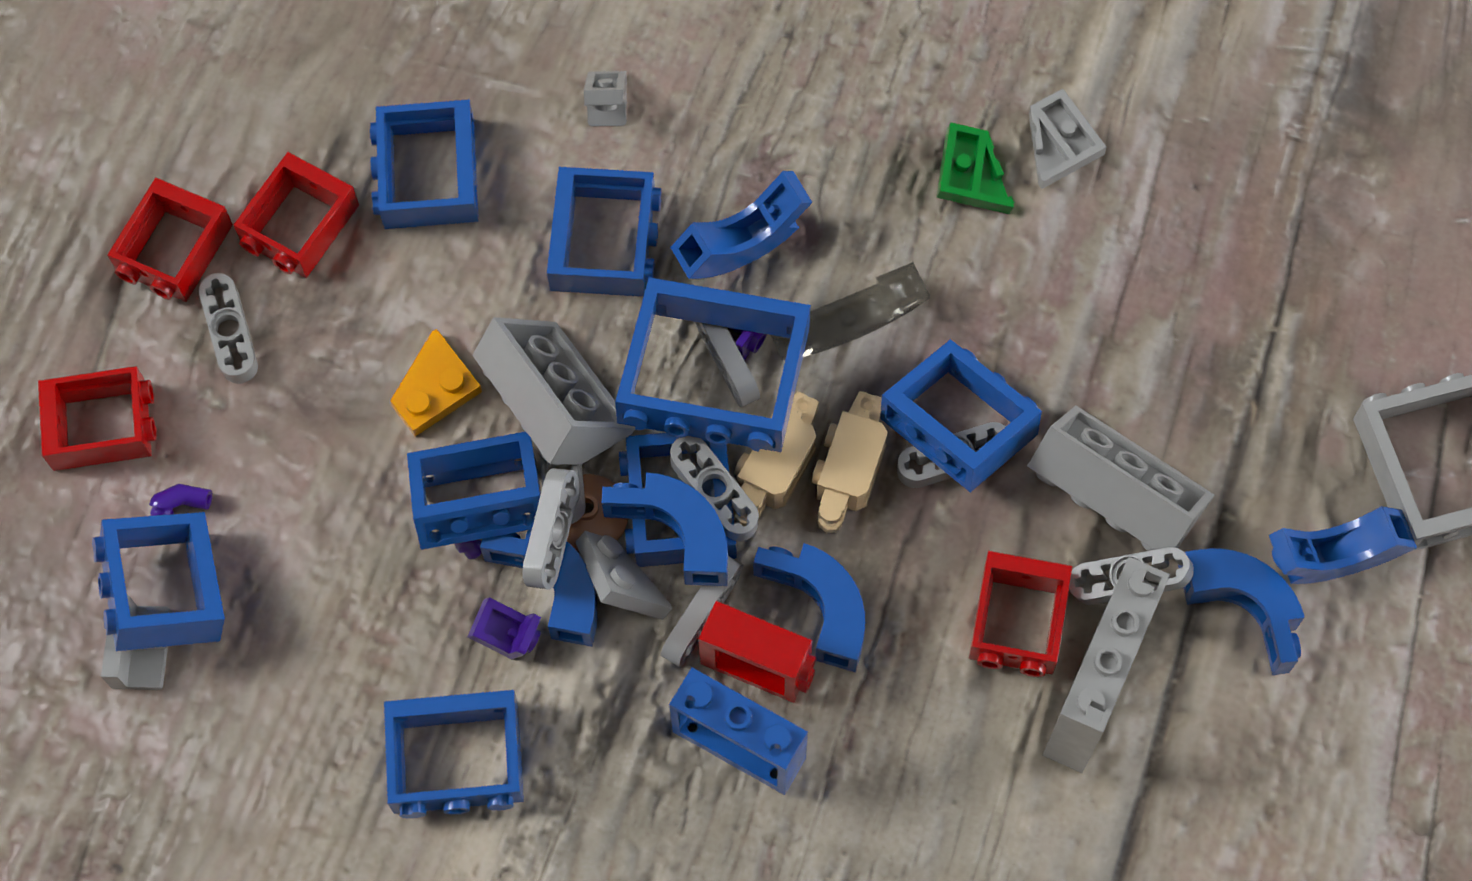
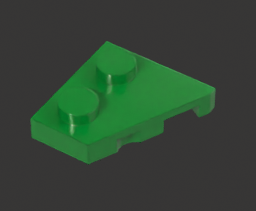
M950 122L946 130L936 198L1010 214L1014 208V200L1012 196L1008 197L1002 182L1004 173L999 160L994 156V145L989 131Z

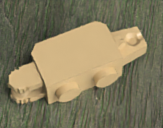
M797 391L794 395L782 452L760 449L759 452L752 450L750 454L744 452L736 465L734 475L737 476V483L756 506L759 518L766 506L773 509L786 506L816 452V433L812 425L819 409V401L808 397L804 393ZM734 512V520L742 526H747L748 515L739 516Z
M859 391L849 412L842 411L838 425L831 423L828 429L824 446L830 449L826 461L820 459L817 461L812 477V483L817 484V500H821L818 511L819 528L825 531L826 534L836 533L837 530H840L848 509L858 511L867 506L886 449L885 441L888 435L883 423L879 422L882 400L879 396Z

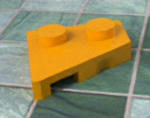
M435 329L429 335L390 402L394 410L416 437L480 394L482 389L440 332Z

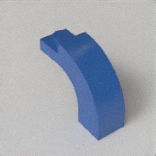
M782 171L769 187L744 210L719 221L693 222L670 248L688 279L719 276L753 262L778 247L799 228L796 220L813 202L794 171Z
M646 472L645 488H638V486L631 483H616L613 487H602L601 503L604 518L655 520L666 524L678 534L685 548L683 570L685 585H728L726 534L718 514L707 499L697 490L673 477Z
M1384 506L1355 520L1329 529L1299 531L1282 528L1269 535L1273 546V560L1277 567L1282 570L1283 574L1288 576L1290 584L1317 583L1355 574L1386 563L1417 548L1403 511Z
M532 529L527 530L525 539H521V536L516 533L483 538L480 549L484 561L523 568ZM566 542L559 575L553 586L554 601L548 623L550 637L553 640L593 647L598 622V606L594 585L583 558L569 542Z
M805 543L799 558L793 557L790 551L781 547L772 546L769 549L758 547L753 562L754 576L800 589L813 598L819 606L824 623L816 646V661L856 672L864 642L865 611L860 592L850 574L829 554Z
M1210 548L1184 552L1191 560L1194 568L1191 581L1183 587L1187 605L1225 601L1244 608L1255 618L1261 628L1272 675L1290 673L1298 662V658L1301 657L1299 637L1296 633H1291V631L1299 627L1305 616L1297 596L1284 578L1259 559L1238 551Z

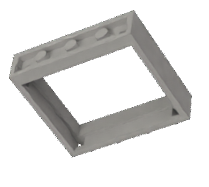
M1456 373L1443 378L1438 384L1425 386L1424 383H1417L1406 387L1399 394L1387 396L1385 393L1372 395L1363 401L1353 418L1387 506L1401 509L1404 513L1417 546L1412 551L1472 536V507L1422 520L1382 419L1472 396V375L1464 377L1463 373Z
M1128 556L1042 756L1083 773L1106 727L1170 574Z

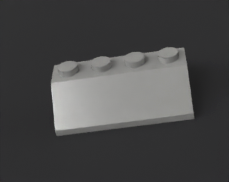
M493 317L476 347L473 357L483 369L484 375L490 379L502 396L503 402L509 406L519 420L522 429L528 433L540 450L542 457L549 464L582 465L633 433L635 430L634 426L617 424L615 400L557 322Z
M1076 405L1050 426L1027 467L1036 472L1037 477L1042 482L1051 486H1058L1069 493L1071 499L1076 504L1098 512L1106 518L1107 523L1114 529L1128 532L1139 539L1142 546L1148 551L1167 547L1178 548L1215 496L1201 485Z

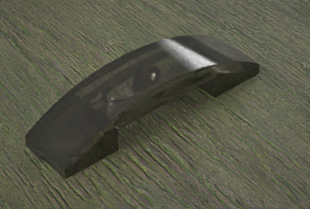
M911 262L876 277V284L810 311V328L803 357L835 348L865 336L899 319L929 300L930 294L914 263ZM770 335L781 360H786L790 338Z

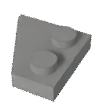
M1064 89L1030 106L1029 119L1038 185L1041 189L1105 155L1106 145Z
M584 531L575 543L586 563L587 571L602 603L662 620L673 609L668 600L617 540L608 535L601 536L588 531Z

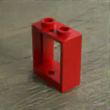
M287 152L233 225L240 239V246L248 253L257 257L263 254L272 259L273 264L281 271L290 275L295 272L307 279L359 207V202L353 186ZM294 187L331 206L328 213L298 253L260 233Z
M155 177L107 256L116 269L115 274L123 281L133 285L140 282L149 286L155 294L164 299L170 300L173 296L187 302L233 226V223L225 206ZM165 212L204 228V231L175 278L136 261Z
M137 366L38 381L42 457L53 471L152 456L151 442L157 440V432L153 417H149L148 404L154 403V392L151 381L144 379ZM132 394L134 437L69 446L67 403Z
M988 551L984 564L968 659L976 660L978 665L988 669H1001L1003 666L1019 668L1022 674L1031 677H1044L1045 674L1053 675L1058 662L1072 566ZM993 582L1055 593L1045 654L983 642Z
M715 601L698 638L700 664L795 703L799 691L807 693L816 671L813 668L817 657L811 655L812 640Z

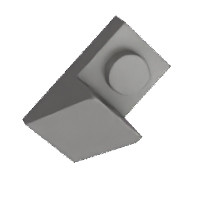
M626 71L588 72L584 87V106H587L588 124L590 126H623L626 124Z

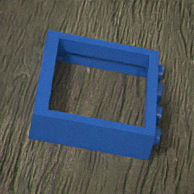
M649 277L615 401L617 424L634 426L635 430L651 429L662 431L678 438L691 436L707 439L709 442L717 445L730 443L747 446L757 452L760 449L781 453L810 328L811 305ZM659 315L790 338L772 418L634 394L654 316Z

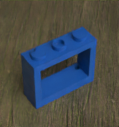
M470 99L376 107V122H370V139L372 146H377V156L371 157L370 164L372 179L378 180V191H372L371 197L373 214L380 215L384 229L479 222L475 128ZM455 131L458 198L396 203L393 135Z
M574 167L558 168L547 265L550 291L644 297L646 282H648L649 277L654 278L655 259L649 258L650 246L657 247L658 223H652L653 211L661 210L662 188L655 187L654 172ZM576 197L640 201L634 271L568 268Z
M950 339L882 394L880 419L971 493L1038 435L1042 411L1031 398L1022 396L1009 386L1000 374L990 371L981 364L971 351L965 348L962 349ZM947 373L951 374L1011 422L976 452L913 402Z
M520 432L407 453L413 521L421 550L532 529L541 495V488L533 443L528 433ZM517 470L524 471L526 487L427 505L425 487Z
M667 433L626 437L627 451H619L621 476H629V483L635 484L638 488H643L640 458L670 456L671 446L678 437H673ZM702 439L729 472L727 445H717L709 442L707 439ZM686 449L682 451V454H690ZM712 478L714 497L721 496L727 487L720 479ZM731 499L726 506L732 513L731 525H734V516ZM632 519L633 528L625 529L627 554L635 553L636 564L639 567L684 563L685 548L680 538L647 540L645 519ZM726 536L728 556L735 559L737 558L736 541Z
M205 512L101 520L100 536L93 537L92 539L93 558L95 563L102 562L103 573H98V590L100 599L107 598L109 609H104V629H106V635H113L115 650L125 651L220 641L225 617ZM185 543L197 610L130 616L120 548Z
M691 667L669 703L673 733L783 795L788 791L806 760L808 731ZM695 724L698 729L695 732L688 731V726ZM774 770L778 771L777 779H773L770 776V773Z
M514 690L384 701L387 801L394 814L400 813L401 818L413 819L426 816V811L443 809L445 814L456 815L469 812L470 807L487 805V809L499 811L513 808L516 802H524L519 708ZM504 719L508 784L406 793L404 728Z

